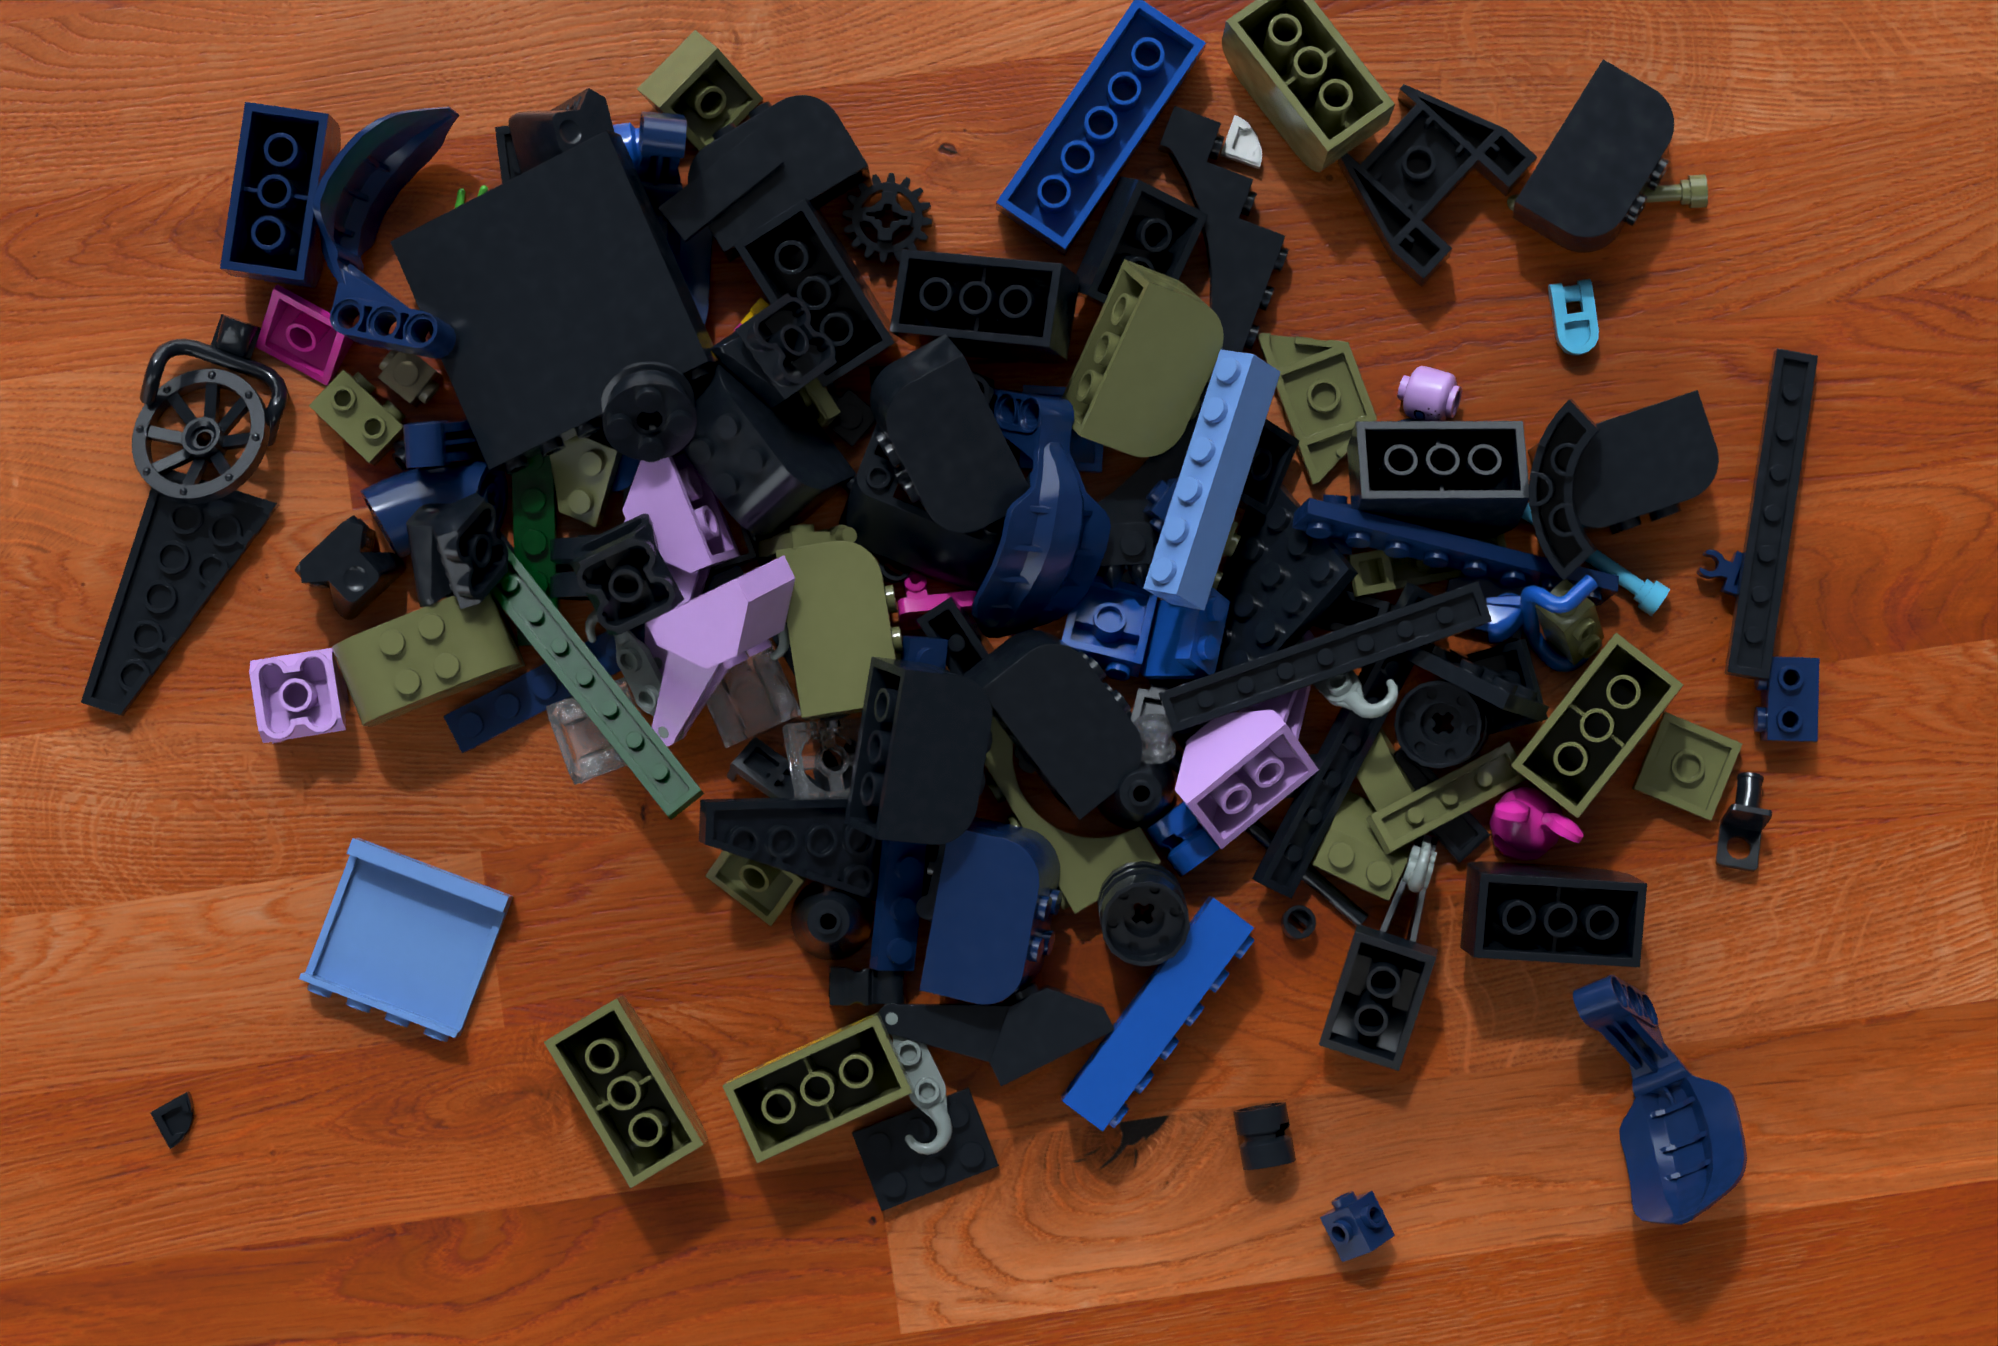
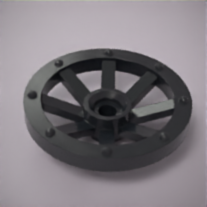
M198 369L181 374L162 385L158 390L156 402L151 405L145 404L138 415L132 435V454L136 468L142 478L157 493L169 500L184 504H201L223 498L242 486L253 475L266 453L270 437V420L267 408L254 388L234 373L220 369ZM206 388L204 417L197 418L182 396ZM221 388L236 393L240 398L218 423ZM170 405H172L186 424L183 432L156 427L159 419ZM249 411L251 431L249 433L228 435ZM153 440L182 446L184 449L153 462L151 442ZM245 448L241 457L231 467L225 458L227 450ZM193 461L182 484L171 482L161 476ZM213 463L221 476L199 484L208 464Z

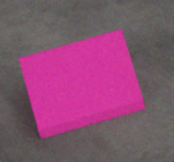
M277 284L273 289L255 347L328 386L354 341L335 331L331 326L329 312Z

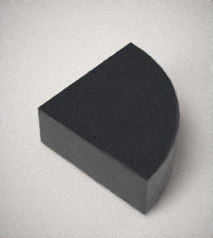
M186 1092L150 1112L170 1149L178 1145L191 1129L194 1119V1103L190 1092Z

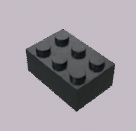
M1120 176L1076 273L1080 278L1078 295L1103 307L1124 259L1179 280L1208 214L1141 180Z

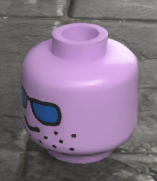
M1419 366L1413 371L1411 376H1403L1397 398L1403 400L1404 413L1410 418L1421 421H1445L1447 418H1454L1461 401L1462 387L1457 386L1456 377L1452 373L1427 366Z

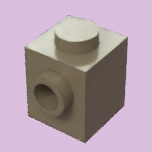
M391 350L379 366L383 371L378 378L416 408L422 402L424 404L428 403L440 388L438 381L442 378V375L417 355Z

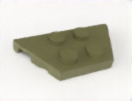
M1271 333L1258 334L1256 338L1265 362L1281 372L1276 391L1292 434L1300 440L1297 447L1312 485L1318 484L1347 453V446L1356 421L1377 420L1349 342L1315 340L1299 336L1270 335Z

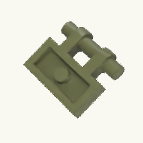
M813 524L789 526V529L772 536V538L757 541L758 558H776L775 550L787 548L797 549L800 546L831 541L855 542L857 533L855 529L846 525H838L819 531L814 530Z

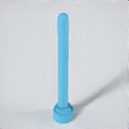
M1528 502L1521 518L1533 525ZM1596 550L1585 560V562L1600 572L1619 576L1618 584L1634 594L1633 599L1639 603L1638 608L1650 616L1656 612L1670 591L1668 587L1657 580L1653 583L1646 579L1644 582L1599 550Z

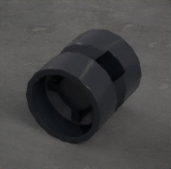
M1286 1102L1256 1105L1233 1111L1237 1135L1244 1137V1142L1239 1146L1243 1170L1275 1167L1296 1161L1292 1137L1286 1135L1284 1131L1290 1126Z

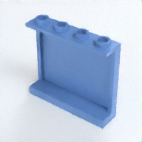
M352 838L346 853L350 856L307 969L304 973L300 974L299 979L308 982L307 990L315 994L331 998L332 992L347 997L346 1005L369 1013L371 1007L387 1012L385 1019L397 1025L408 1027L411 1021L426 1027L424 1034L434 1039L447 1042L449 1036L453 1038L461 1036L513 896L364 839Z

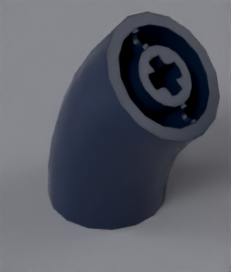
M478 461L451 462L442 466L421 467L394 475L361 490V495L399 560L411 555L406 522L422 505L429 503L452 504L477 493L485 499L486 503H490L496 511L497 526L495 532L497 535L503 524L508 499L505 472L489 470L486 462Z

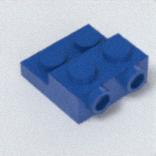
M1096 575L1087 594L1068 613L1061 641L1077 652L1082 650L1088 658L1092 657L1102 669H1106L1105 674L1112 679L1125 681L1130 676L1138 677L1157 596L1143 588H1139L1137 585L1122 581L1114 589H1111L1101 576Z

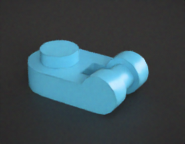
M1591 279L1578 280L1577 285L1564 287L1562 283L1549 284V302L1552 309L1558 346L1570 355L1580 356L1589 352L1599 339V327ZM1579 301L1581 312L1567 314L1566 303Z

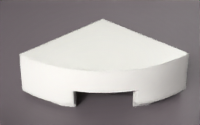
M1234 115L1220 156L1260 169L1262 148L1259 138L1247 121Z

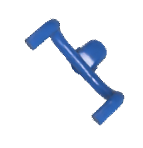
M1585 575L1561 597H1557L1546 589L1533 585L1525 587L1521 592V596L1505 593L1498 597L1486 598L1487 607L1492 618V622L1488 623L1489 644L1500 643L1513 636L1523 625L1526 641L1535 654L1548 667L1558 672L1576 670L1589 658L1585 659L1583 657L1574 666L1568 659L1555 651L1540 631L1539 617L1535 605L1538 604L1551 613L1562 614L1570 612L1598 587L1596 581L1591 576Z

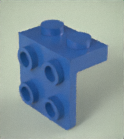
M1212 587L1205 610L1172 605L1164 600L1156 602L1140 669L1141 675L1146 679H1200L1214 674L1230 601Z

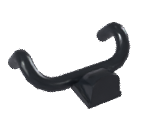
M221 314L211 345L190 339H175L160 345L155 350L146 368L140 401L147 405L156 402L161 377L170 358L187 355L258 379L270 388L272 394L267 407V414L270 420L268 446H271L275 443L281 418L287 404L288 389L284 379L274 369L263 363L251 360L261 327Z

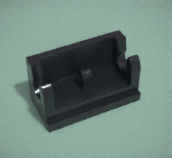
M754 737L734 759L726 776L729 780L735 782L738 775H740L770 798L816 797L822 786L757 737Z

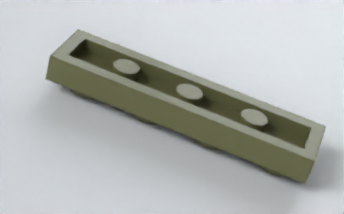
M1508 742L1368 816L1366 820L1385 854L1387 855L1526 781L1527 778L1511 767L1517 758L1511 744Z

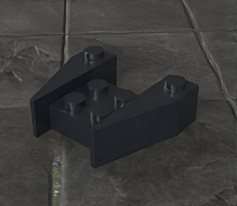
M1403 84L1399 89L1398 100L1410 110L1408 114L1361 164L1357 163L1349 154H1345L1338 159L1337 164L1391 260L1422 287L1445 263L1452 251V248L1432 231L1424 221L1474 168L1502 194L1507 196L1534 167L1537 156L1507 129Z

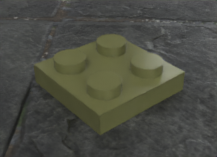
M1663 712L1632 789L1711 821L1742 743L1670 713Z

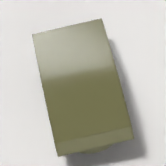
M1382 727L1356 775L1376 812L1413 793L1415 790L1394 755L1396 750Z

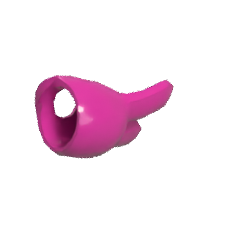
M1522 786L1505 793L1495 803L1489 822L1494 847L1502 855L1512 860L1526 861L1538 859L1558 842L1559 836L1575 843H1579L1583 838L1582 830L1577 824L1562 814L1559 804L1540 788Z

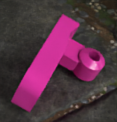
M911 571L908 577L904 579L906 598H901L897 601L898 620L901 630L922 629L916 619L951 596L976 622L971 614L972 604L977 594L976 591L928 595L927 579L925 576Z

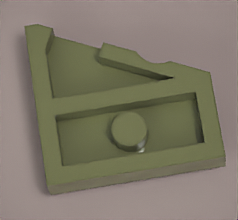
M576 435L564 441L566 446L564 449L550 455L558 509L563 514L597 527L603 523L622 454L614 449L605 439L595 435L579 439Z

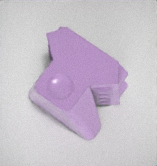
M332 648L250 661L249 674L257 726L263 743L272 742L274 744L288 739L346 730L345 712L350 710L347 686L341 669L338 668Z

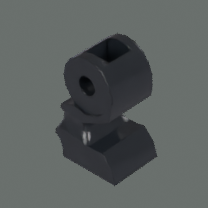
M829 966V1005L850 1006L854 1003H861L865 1006L891 1003L905 1004L904 976H906V971H877L872 968H862L860 971H853L848 967Z

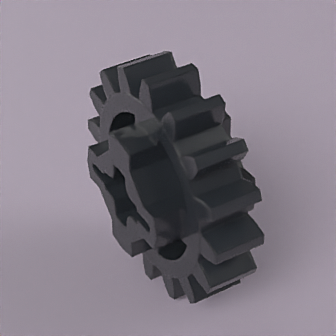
M889 173L887 182L881 183L879 177L875 174L872 175L873 185L869 188L862 182L857 184L861 193L859 197L854 195H848L847 201L854 207L853 210H845L842 214L843 218L852 221V224L844 228L845 235L856 234L857 237L851 244L852 248L856 250L865 246V259L869 260L873 257L874 253L880 254V261L883 265H886L888 255H894L897 262L900 263L902 249L917 250L914 244L916 240L927 243L928 236L921 230L922 228L932 227V219L923 217L924 213L931 210L930 202L919 203L918 200L924 192L922 188L911 192L909 190L910 178L906 177L901 184H897L894 173ZM882 193L881 200L872 207L864 206L871 197ZM898 194L910 202L915 213L902 209L897 203ZM890 209L893 211V216L899 220L892 221L890 228H883L881 220L875 218L877 216H884L885 210ZM860 225L872 227L878 235V242L874 243L867 238ZM903 230H912L905 240L893 245L894 238Z

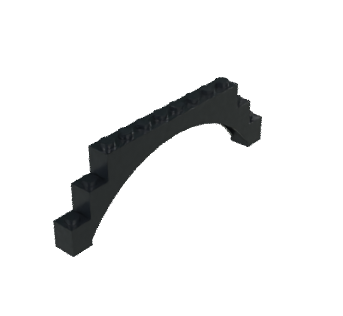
M1174 106L1158 151L1170 156L1187 187L1194 207L1208 214L1202 228V234L1206 245L1210 276V308L1217 314L1223 327L1224 340L1222 350L1242 352L1244 347L1251 350L1260 326L1253 324L1257 310L1259 308L1266 311L1274 291V287L1267 285L1273 270L1281 272L1289 251L1288 248L1282 247L1285 235L1239 218L1240 214L1249 216L1257 193L1250 190L1253 179L1207 162L1208 158L1217 160L1225 137L1218 134L1221 123ZM1209 382L1206 383L1200 396L1201 403L1197 415L1192 420H1189L1178 442L1164 453L1149 457L1122 485L1098 502L1109 516L1110 523L1151 521V518L1142 512L1149 504L1146 497L1160 480L1166 482L1168 479L1179 478ZM1153 529V545H1157L1160 534Z

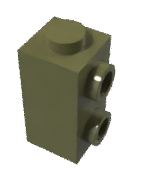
M1565 579L1550 593L1561 597L1574 585ZM1588 598L1570 612L1562 614L1551 613L1538 604L1535 605L1545 639L1574 666L1583 657L1585 659L1591 657L1600 648L1604 634L1595 604Z

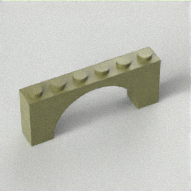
M992 716L990 729L992 732V746L986 754L985 765L993 778L986 783L998 803L1005 799L1014 812L1013 815L1008 817L1012 825L1038 832L1054 847L1060 863V878L1057 890L1062 891L1061 907L1063 910L1071 906L1076 914L1096 902L1102 883L1113 870L1126 863L1147 861L1159 864L1161 862L1140 826L1119 835L1090 838L1066 833L1041 818L1029 805L1019 788L1013 766V742Z

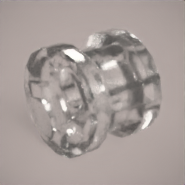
M1147 714L1140 716L1134 721L1142 740V762L1163 763L1175 756L1176 745L1171 739L1174 733L1171 731L1166 715Z

